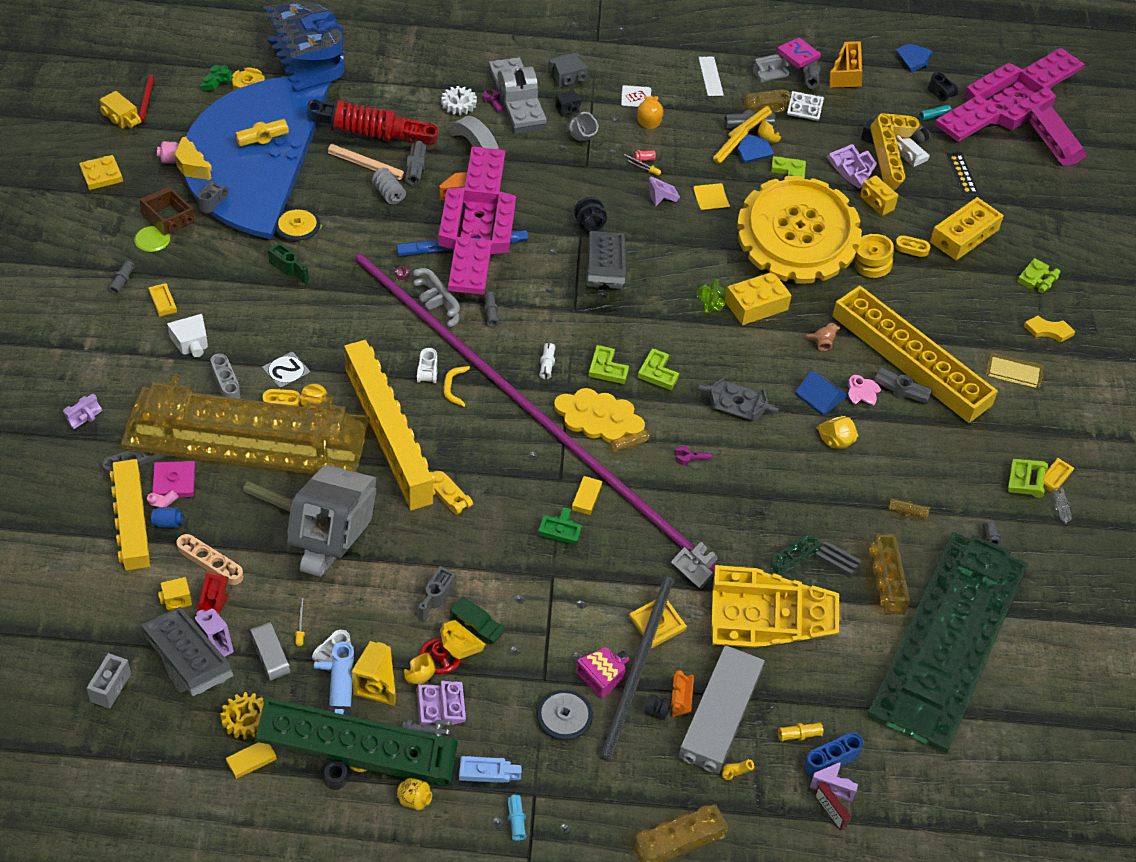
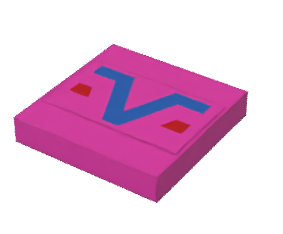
M801 38L777 47L776 51L797 68H801L821 57V53Z

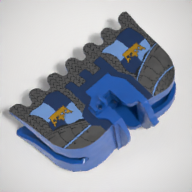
M306 1L264 6L265 12H273L268 15L270 20H276L273 21V26L276 28L282 27L277 29L278 36L268 37L267 39L269 43H276L272 45V49L279 51L276 53L277 58H285L281 60L282 66H289L285 68V73L294 74L289 77L291 82H298L294 84V90L298 91L330 82L343 75L345 72L343 28L338 24L337 19L327 6Z

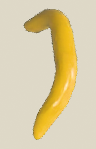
M470 366L453 368L446 374L443 392L445 397L450 402L465 407V403L451 393L452 378L456 374L465 373L470 369Z

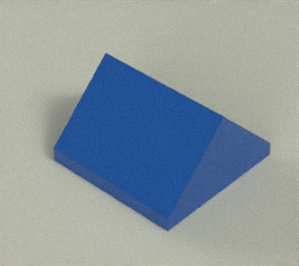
M814 371L809 372L795 392V395L822 416L847 398L845 392L820 373Z

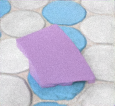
M853 144L829 153L827 156L833 167L847 181L858 188H862L863 182L868 179L872 170L877 165L869 151L859 154Z

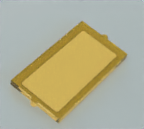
M992 352L986 364L988 366L986 376L1040 389L1041 380L1044 377L1042 375L1044 365Z

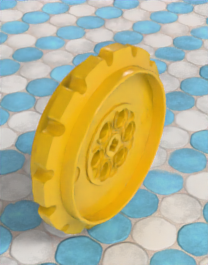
M787 176L783 181L773 179L762 184L760 191H752L745 199L743 208L740 209L737 229L740 230L738 239L742 250L750 252L748 258L760 270L767 269L769 273L776 274L782 281L792 279L795 283L800 284L814 283L815 278H820L822 281L838 275L840 268H847L853 261L856 250L859 248L862 230L858 228L860 218L856 209L848 206L849 199L838 189L832 190L829 188V184L814 178L808 180L802 176Z

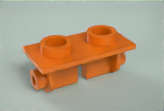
M677 670L672 677L674 690L670 706L672 707L673 717L690 713L692 709L694 675L685 676L683 671Z

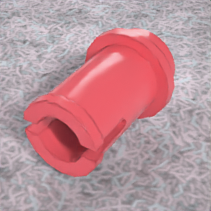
M637 150L634 151L633 158L640 162L655 161V151Z

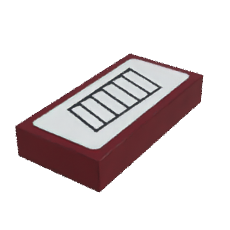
M825 782L819 784L814 796L840 831L847 828L851 818L850 814Z

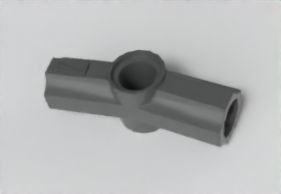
M817 60L802 67V78L805 79V84L810 89L818 86L820 81V65H817Z
M882 367L874 379L875 382L892 390L893 395L898 399H906L908 397L927 404L932 391L931 388L914 383L911 377L907 375L898 376Z

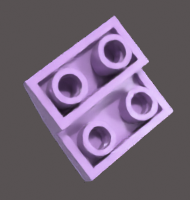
M441 681L440 685L418 684L416 691L419 724L436 726L437 719L452 721V724L465 722L462 682Z

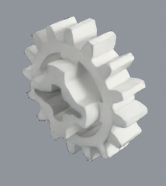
M459 86L456 89L451 87V90L446 89L445 93H442L441 105H443V109H447V112L452 111L453 115L456 113L461 115L463 112L468 114V111L472 112L473 108H476L477 97L475 92L471 93V89L465 90L466 87L462 89Z

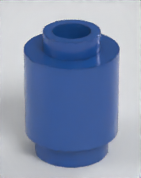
M158 507L152 510L151 522L153 526L158 528H178L179 524L183 522V513L179 511V508Z

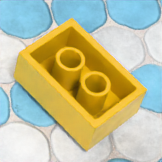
M771 272L727 286L725 303L742 325L788 310L791 300L790 292L777 275Z

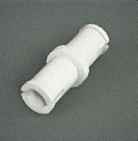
M548 343L544 344L543 356L540 358L541 370L539 376L545 379L546 374L547 379L551 378L552 366L555 364L554 351L556 346L550 343L549 349Z

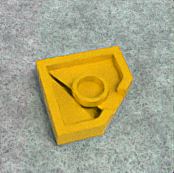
M456 620L443 623L440 629L443 647L455 658L461 659L481 652L486 645Z

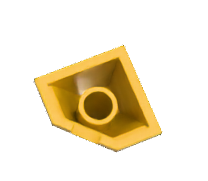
M369 642L352 670L353 695L395 705V684L390 646L381 642Z

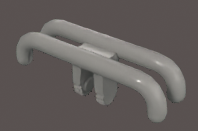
M415 269L413 271L414 276L425 275L429 278H419L413 282L414 286L425 285L430 289L420 295V300L426 302L427 309L443 305L447 310V316L452 317L451 320L447 321V326H455L460 318L458 313L460 305L430 269Z

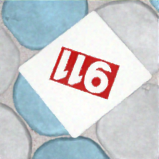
M623 85L621 105L638 107L645 100L644 96H651V88Z

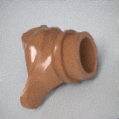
M829 323L814 334H807L806 339L815 341L818 350L829 351L832 349L833 340L840 327L834 323Z

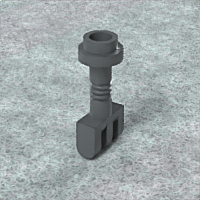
M408 719V721H403L402 728L442 736V734H451V730L442 728L443 725L452 726V721L437 719L436 726L413 724V719Z

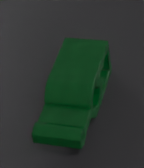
M281 242L268 249L270 264L288 276L296 275L304 283L309 281L308 267L298 262V255Z
M463 596L450 609V621L456 620L473 635L481 636L492 645L506 631L504 625L491 619L485 610Z

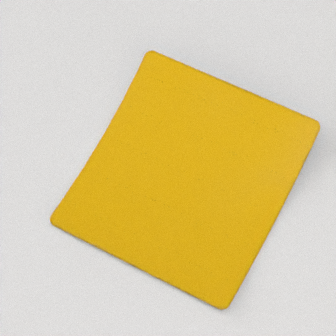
M722 183L694 186L695 195L701 210L730 207Z

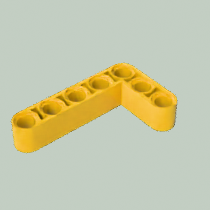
M882 113L874 120L870 128L883 182L892 190H896L905 180V174L895 136L911 137L919 128L920 123L917 118L912 116Z

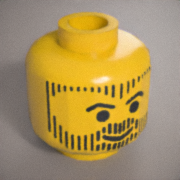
M408 778L399 785L397 797L402 806L414 810H422L426 805L430 804L432 792H430V786L427 782Z

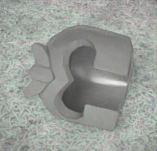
M582 112L567 124L566 132H570L575 140L584 142L596 134L598 123L590 113Z

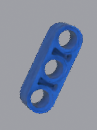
M849 733L810 751L804 765L805 773L813 777L814 773L834 764L841 763V767L856 760L864 744L862 737L857 733Z

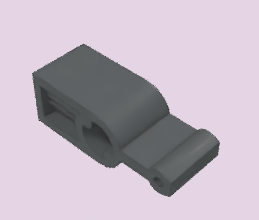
M442 566L435 572L426 585L425 600L419 604L420 620L425 621L427 614L432 608H438L443 605L456 586L455 572Z

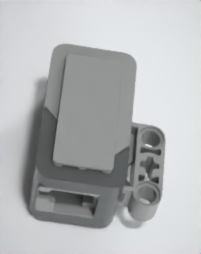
M325 464L296 494L291 503L287 543L290 546L305 549V554L300 564L301 572L321 577L335 559H340L365 530L372 519L376 495V477Z

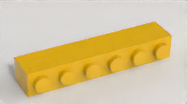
M133 459L113 462V471H110L111 483H115V486L111 487L113 499L116 498L117 502H113L114 514H118V518H115L116 531L120 530V534L116 535L117 545L122 548V551H118L119 563H124L125 571L151 567L138 461Z

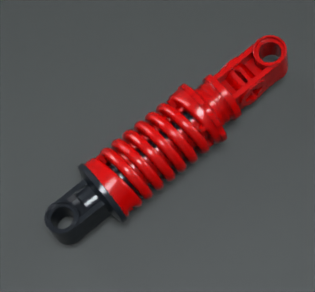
M316 99L310 100L307 104L308 119L330 124L332 131L340 130L343 132L345 130V132H352L353 134L358 132L359 135L364 134L366 137L370 135L372 138H375L377 135L378 139L390 142L392 137L398 138L401 141L402 139L410 142L421 141L426 145H434L437 142L438 127L436 125L409 120L406 117L398 118L395 111L379 109L377 113V108L374 107L371 112L370 106H367L366 110H364V105H360L358 109V104L356 103L352 108L351 102L347 103L336 99L334 104Z

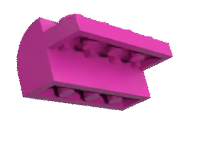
M1037 105L1031 107L1033 114L1029 122L1062 165L1076 164L1087 157L1082 145L1052 106L1041 112Z

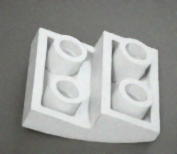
M792 91L787 115L819 121L824 97Z

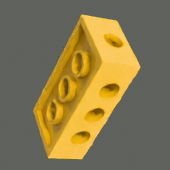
M976 197L936 225L933 229L930 243L957 261L997 232L1004 215Z

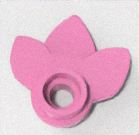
M853 375L848 380V396L853 404H857L860 400L872 406L876 404V393L881 391L880 386L876 382L864 379L859 375Z

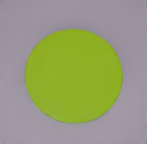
M150 226L137 232L134 242L143 251L155 252L162 250L169 244L170 234L163 235L155 226Z

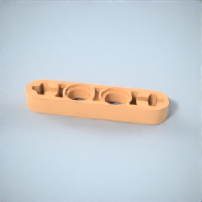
M181 535L177 539L178 551L207 571L229 577L227 583L230 585H237L242 582L243 570L240 565L192 535ZM201 551L208 553L203 558H199L196 555ZM217 561L224 563L219 568H215L212 566L213 563Z

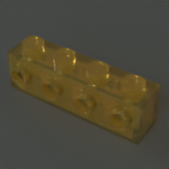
M876 534L873 544H870L869 553L870 556H873L874 560L873 572L877 574L876 587L881 593L880 606L884 608L885 615L905 614L910 598L896 534Z
M716 804L712 806L706 805L699 808L697 812L683 814L677 820L672 822L666 821L659 824L657 828L639 832L635 836L633 847L641 862H666L725 838L728 825Z

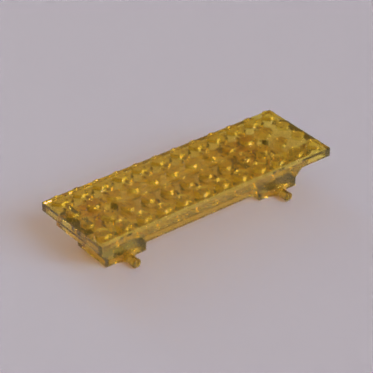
M173 374L169 383L152 382L151 388L142 387L131 411L121 442V448L124 450L316 474L325 464L357 472L370 416L346 413V407L331 404L333 400V395L331 394L330 396L329 394L325 395L323 403L307 402L306 407L192 393L191 387L178 385L180 377L177 374L176 376Z

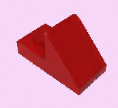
M211 571L206 572L197 612L214 609L220 614L229 597V594L225 593L229 577Z

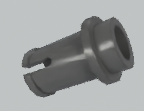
M989 520L983 524L986 533L985 541L989 546H997L1000 544L1001 536L998 534L995 521Z

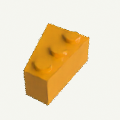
M861 41L844 43L839 53V58L835 61V66L830 71V87L862 86Z

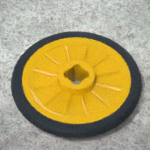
M291 208L280 213L275 230L285 239L301 241L313 237L319 231L321 223L319 217L313 211L305 208Z

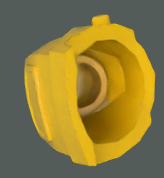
M846 416L832 418L816 427L823 441L831 448L845 449L854 443L859 436L853 421Z

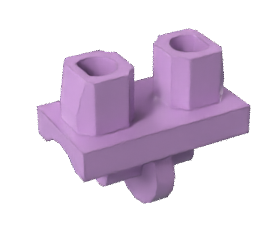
M94 394L82 397L73 407L68 406L63 410L70 427L73 429L87 420L89 422L94 421V416L102 411Z

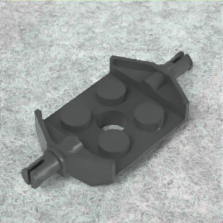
M726 376L714 383V385L710 386L703 383L699 385L698 390L709 393L708 396H710L713 409L752 421L757 420L766 411L778 414L780 406L767 402L764 388H762L761 392L735 385L726 382ZM734 401H740L742 404H736Z

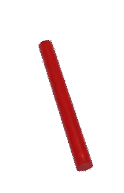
M149 75L147 78L138 115L141 123L145 120L154 82L153 75Z

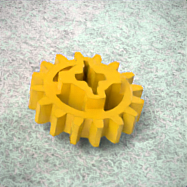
M244 692L241 698L236 694V700L228 699L229 706L223 705L222 726L227 729V734L234 732L235 738L243 735V739H246L248 734H251L254 738L264 704L263 698L260 697L256 700V694L254 693L251 697H248L247 692Z

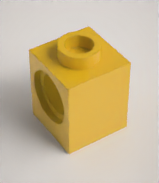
M186 577L161 583L162 591L158 592L161 604L165 603L167 611L192 605Z

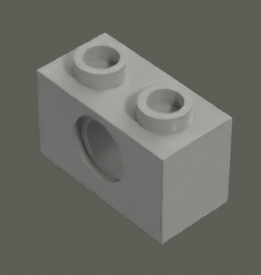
M107 654L86 688L90 702L109 709L111 708L131 675L127 659Z

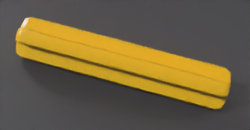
M768 106L764 107L731 131L729 137L731 138L740 127H745L749 131L772 114L771 109Z
M740 127L713 157L716 164L722 163L748 134L745 127Z

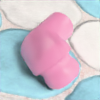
M171 490L165 496L150 493L147 496V501L153 507H167L178 499L179 496L174 490Z

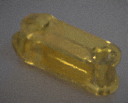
M781 89L748 94L743 98L744 111L752 110L757 113L766 106L771 109L772 113L784 111L788 107L787 102L791 99V93Z

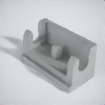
M780 54L755 59L753 73L760 82L788 76L789 71L786 67L790 65L788 60Z

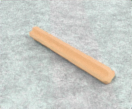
M334 144L328 147V153L374 171L380 168H388L397 180H402L404 177L403 170Z

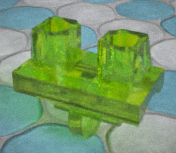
M714 278L712 285L707 286L704 284L697 289V296L705 301V312L710 313L712 309L717 311L723 309L725 300H722L726 293V288L719 285V279Z

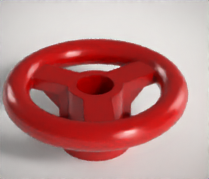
M441 637L427 641L419 655L429 653L432 659L441 662L444 668L435 667L434 674L450 673L461 662V659L455 658L454 662L450 665L447 660L449 651L443 647ZM432 646V651L427 652V650Z

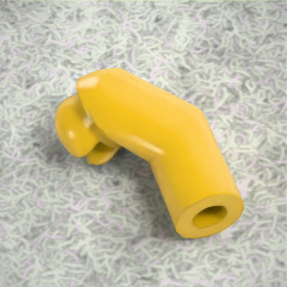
M748 759L740 763L726 764L722 768L721 775L725 780H731L733 776H739L753 770L754 763Z

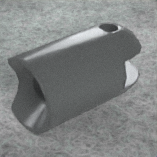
M920 125L911 137L917 142L923 143L929 140L930 132Z

